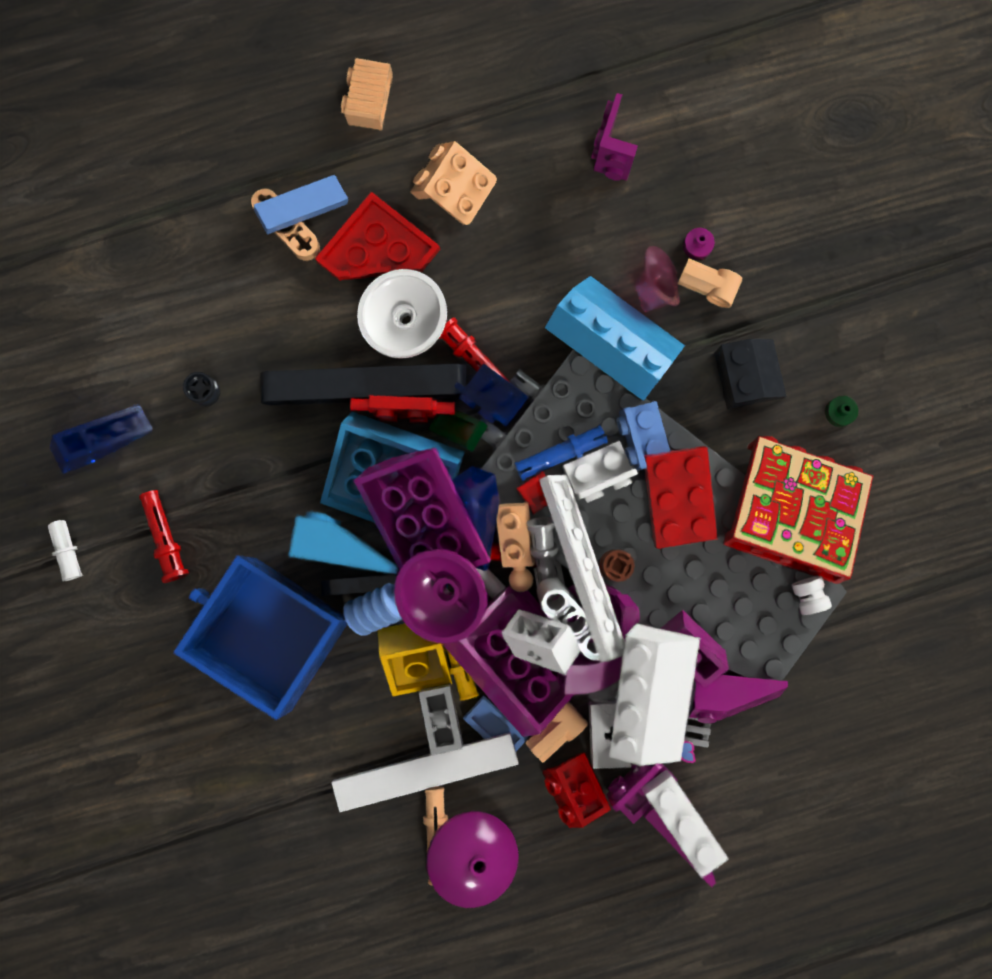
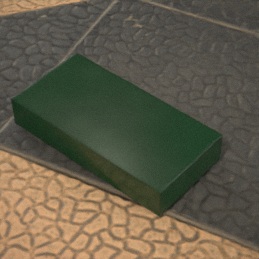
M455 409L454 415L437 414L428 430L473 452L488 425Z

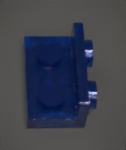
M485 364L481 366L466 387L458 381L454 385L455 388L462 392L459 398L471 408H474L476 404L479 405L481 409L478 413L492 424L497 419L507 426L528 399L525 393Z

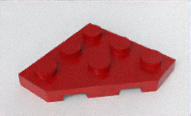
M371 192L315 260L338 280L377 277L399 269L422 272L441 249L440 245Z

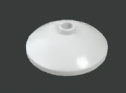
M409 269L393 270L376 278L364 291L358 306V325L364 339L377 352L392 358H409L425 352L439 339L447 320V305L442 291L427 275ZM405 316H411L409 323H402Z

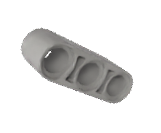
M547 578L538 585L537 596L545 613L553 621L570 626L581 651L588 658L600 659L595 643H587L592 638V634L581 602L559 579ZM560 593L558 599L553 601L547 600L549 595ZM580 615L578 620L567 622L571 616Z

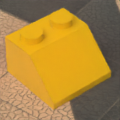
M406 624L381 628L377 631L379 656L392 696L417 692L434 686L452 684L446 649L443 646L444 643L426 640L414 633Z

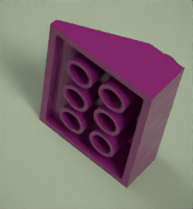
M435 447L393 457L372 465L353 480L399 570L413 556L432 549L454 552L467 559L475 567L491 561Z
M509 584L487 603L485 616L471 635L454 643H444L443 646L516 730L525 737L541 734L574 694L563 693L557 682L558 672L517 658L512 653L501 633L517 611L522 610L544 617L545 611L541 610V605L528 590L517 592Z

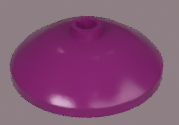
M480 811L458 814L447 820L436 831L429 844L426 867L430 882L444 900L455 906L475 908L487 905L499 898L512 883L518 867V847L511 830L497 817ZM477 861H482V867L479 870H474V864Z

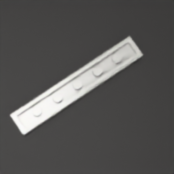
M546 476L539 481L600 661L604 662L624 656L625 642L568 476Z
M511 732L464 744L463 748L436 755L427 754L338 778L331 783L339 812L515 766L518 765L519 761Z

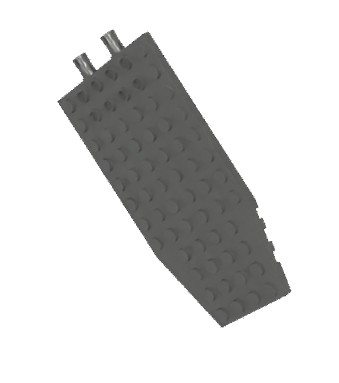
M574 349L546 385L542 384L541 386L525 374L523 370L519 369L509 382V385L530 399L529 403L531 405L509 433L506 431L504 434L486 420L484 416L481 418V421L488 425L486 428L487 432H484L481 439L493 447L492 451L494 453L465 491L493 513H495V507L498 504L525 503L516 488L537 474L522 481L515 467V462L568 440L567 437L572 434L578 436L598 425H601L605 432L603 436L607 437L608 443L583 453V456L618 441L621 442L625 451V448L628 447L625 435L621 436L617 426V418L620 417L619 411L624 408H632L651 402L646 398L644 401ZM659 409L670 451L701 446L708 448L717 539L656 549L653 543L645 469L638 470L637 475L630 477L632 483L618 490H615L613 485L602 490L604 496L588 503L585 498L576 500L597 563H599L600 557L609 550L626 551L634 560L635 568L630 578L617 582L602 576L605 584L619 590L622 594L629 595L639 608V625L660 629L681 610H684L726 651L728 670L749 678L783 681L847 591L840 583L835 584L823 579L825 584L823 591L829 597L832 607L815 614L801 615L799 609L800 599L799 596L794 594L792 584L815 576L722 545L725 533L733 527L746 475ZM573 457L543 472L546 476L565 475L562 466L577 460V458ZM548 505L534 515L529 510L530 520L537 517L552 518ZM554 527V542L558 545L555 560L570 571L556 528Z

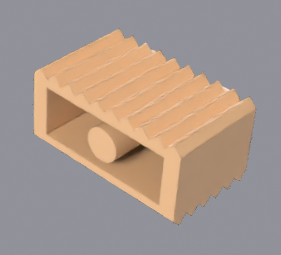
M355 58L354 68L349 67L347 73V85L350 86L348 95H343L341 112L345 114L349 125L382 130L393 76L391 64Z

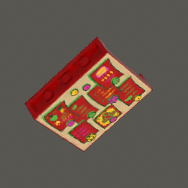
M758 436L747 448L752 453L733 527L725 533L722 545L812 576H822L824 580L835 584L851 579L873 475L864 473L861 468L856 466H844L835 463V460L830 457L815 456L807 453L802 447L778 443V440L773 437Z

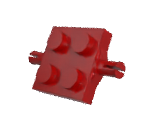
M369 395V399L351 398L350 409L351 411H369V413H373L375 418H380V422L398 423V419H410L411 424H428V420H434L436 414L454 415L455 402H437V400H432V398Z

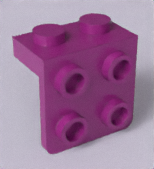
M616 93L614 102L609 100L607 102L603 122L595 139L591 159L596 160L594 171L603 173L612 180L623 179L627 181L638 146L611 138L623 95Z
M631 763L632 769L624 777L621 775L616 777L608 786L609 792L606 795L611 807L616 812L620 810L633 824L652 806L641 789L645 784L665 770L672 775L676 782L678 781L662 763L649 765Z

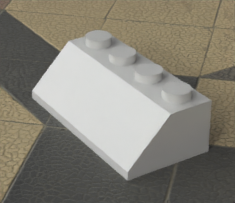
M636 624L627 634L610 757L638 765L677 762L681 760L700 638Z

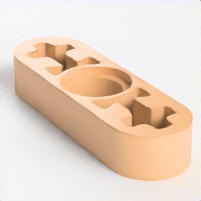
M270 189L256 191L251 200L253 209L254 204L277 195ZM303 222L294 224L292 229L287 232L280 230L274 232L301 260H312L319 253L320 245L316 236ZM298 234L306 243L310 242L311 249L309 251L301 249V245L295 238Z

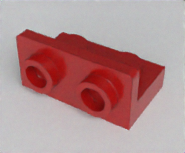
M578 753L560 765L542 771L545 777L546 789L554 796L559 807V817L569 828H583L611 810L585 753Z

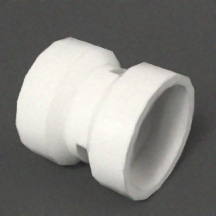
M822 576L810 577L792 584L794 594L799 596L800 599L799 609L801 615L815 614L832 607L829 597L823 591L825 584Z

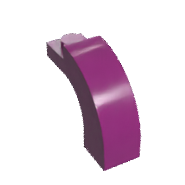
M616 594L614 613L626 643L627 634L639 623L640 612L638 606L629 595ZM579 652L565 674L558 672L557 682L564 694H587L602 690L621 678L624 656L601 662L600 659H590L583 652Z

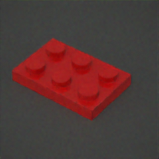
M701 446L644 455L647 465L645 476L654 547L660 549L717 539L708 448Z

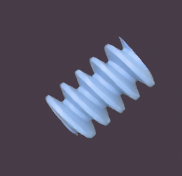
M387 583L382 588L378 587L372 592L369 591L363 596H358L354 600H349L345 603L343 608L344 617L348 626L355 633L361 636L369 635L374 631L403 620L395 603V583L394 585Z

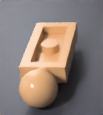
M528 503L498 504L495 507L502 566L513 567V571L509 575L511 588L517 592H525L533 584V575L526 567L533 566L536 563L535 558L530 553L532 546L531 531L527 529V522L530 520Z

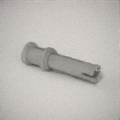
M537 517L527 522V529L531 531L532 546L530 553L536 561L538 585L547 578H557L555 555L558 551V545L554 542L553 528L555 525L551 517ZM558 593L549 595L547 600L552 601Z

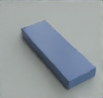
M332 175L254 204V211L268 235L344 206L348 203V198L336 176Z

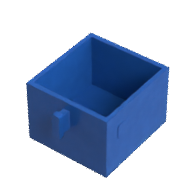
M237 555L211 596L204 589H194L190 594L189 598L191 600L201 603L204 607L174 653L277 720L293 711L302 694L346 628L347 622L344 614L254 557Z

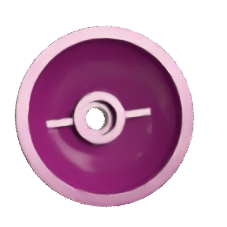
M441 549L423 551L409 559L403 565L396 578L394 596L398 612L405 624L414 633L426 640L436 643H454L463 640L478 628L485 616L487 593L483 579L471 562L454 552ZM447 583L453 586L454 592L447 590Z

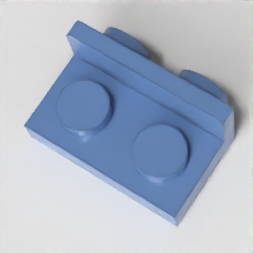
M656 401L632 408H624L619 411L620 417L617 418L618 430L621 436L625 435L628 447L625 448V453L629 460V465H634L636 471L647 468L644 455L670 451Z

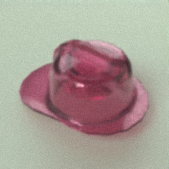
M655 246L649 247L645 251V269L635 281V289L639 295L642 309L647 312L652 309H661L667 305L678 306L680 297L678 294L676 269L663 250Z

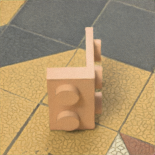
M456 141L438 144L430 152V161L426 168L421 169L413 180L415 185L410 193L418 199L431 198L461 224L468 225L472 222L495 185L496 176Z

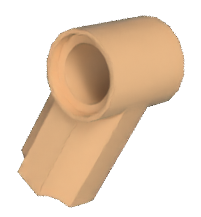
M688 259L678 284L705 295L706 299L714 305L730 308L741 285L742 277L727 269L715 270L692 259Z
M568 701L542 733L532 735L525 741V744L544 763L566 741L570 742L587 727L588 722Z

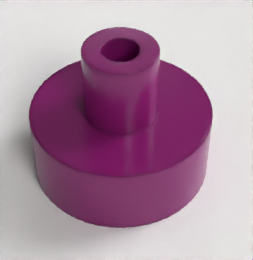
M695 228L687 234L683 248L686 255L691 259L702 260L708 257L713 250L715 240L712 233L707 229Z

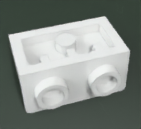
M620 441L562 466L565 475L568 476L576 500L585 498L587 503L604 496L602 490L613 485L614 489L618 490L631 484L632 480L630 477L638 474L636 468L632 469L629 465V460Z

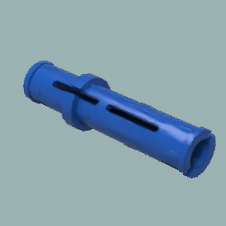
M598 425L578 436L572 434L567 437L568 440L515 462L514 464L521 480L524 481L526 478L573 457L579 459L583 457V453L600 445L607 444L608 440L606 436H603L605 434L601 425Z

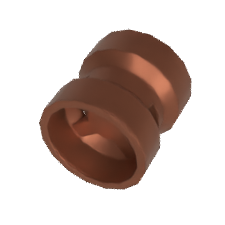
M609 550L600 557L598 563L602 576L617 582L630 578L635 568L631 555L622 550Z

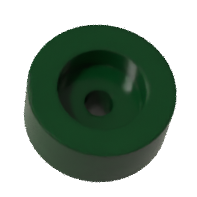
M838 396L832 399L825 408V416L828 422L836 427H844L853 423L858 416L857 403L848 396Z

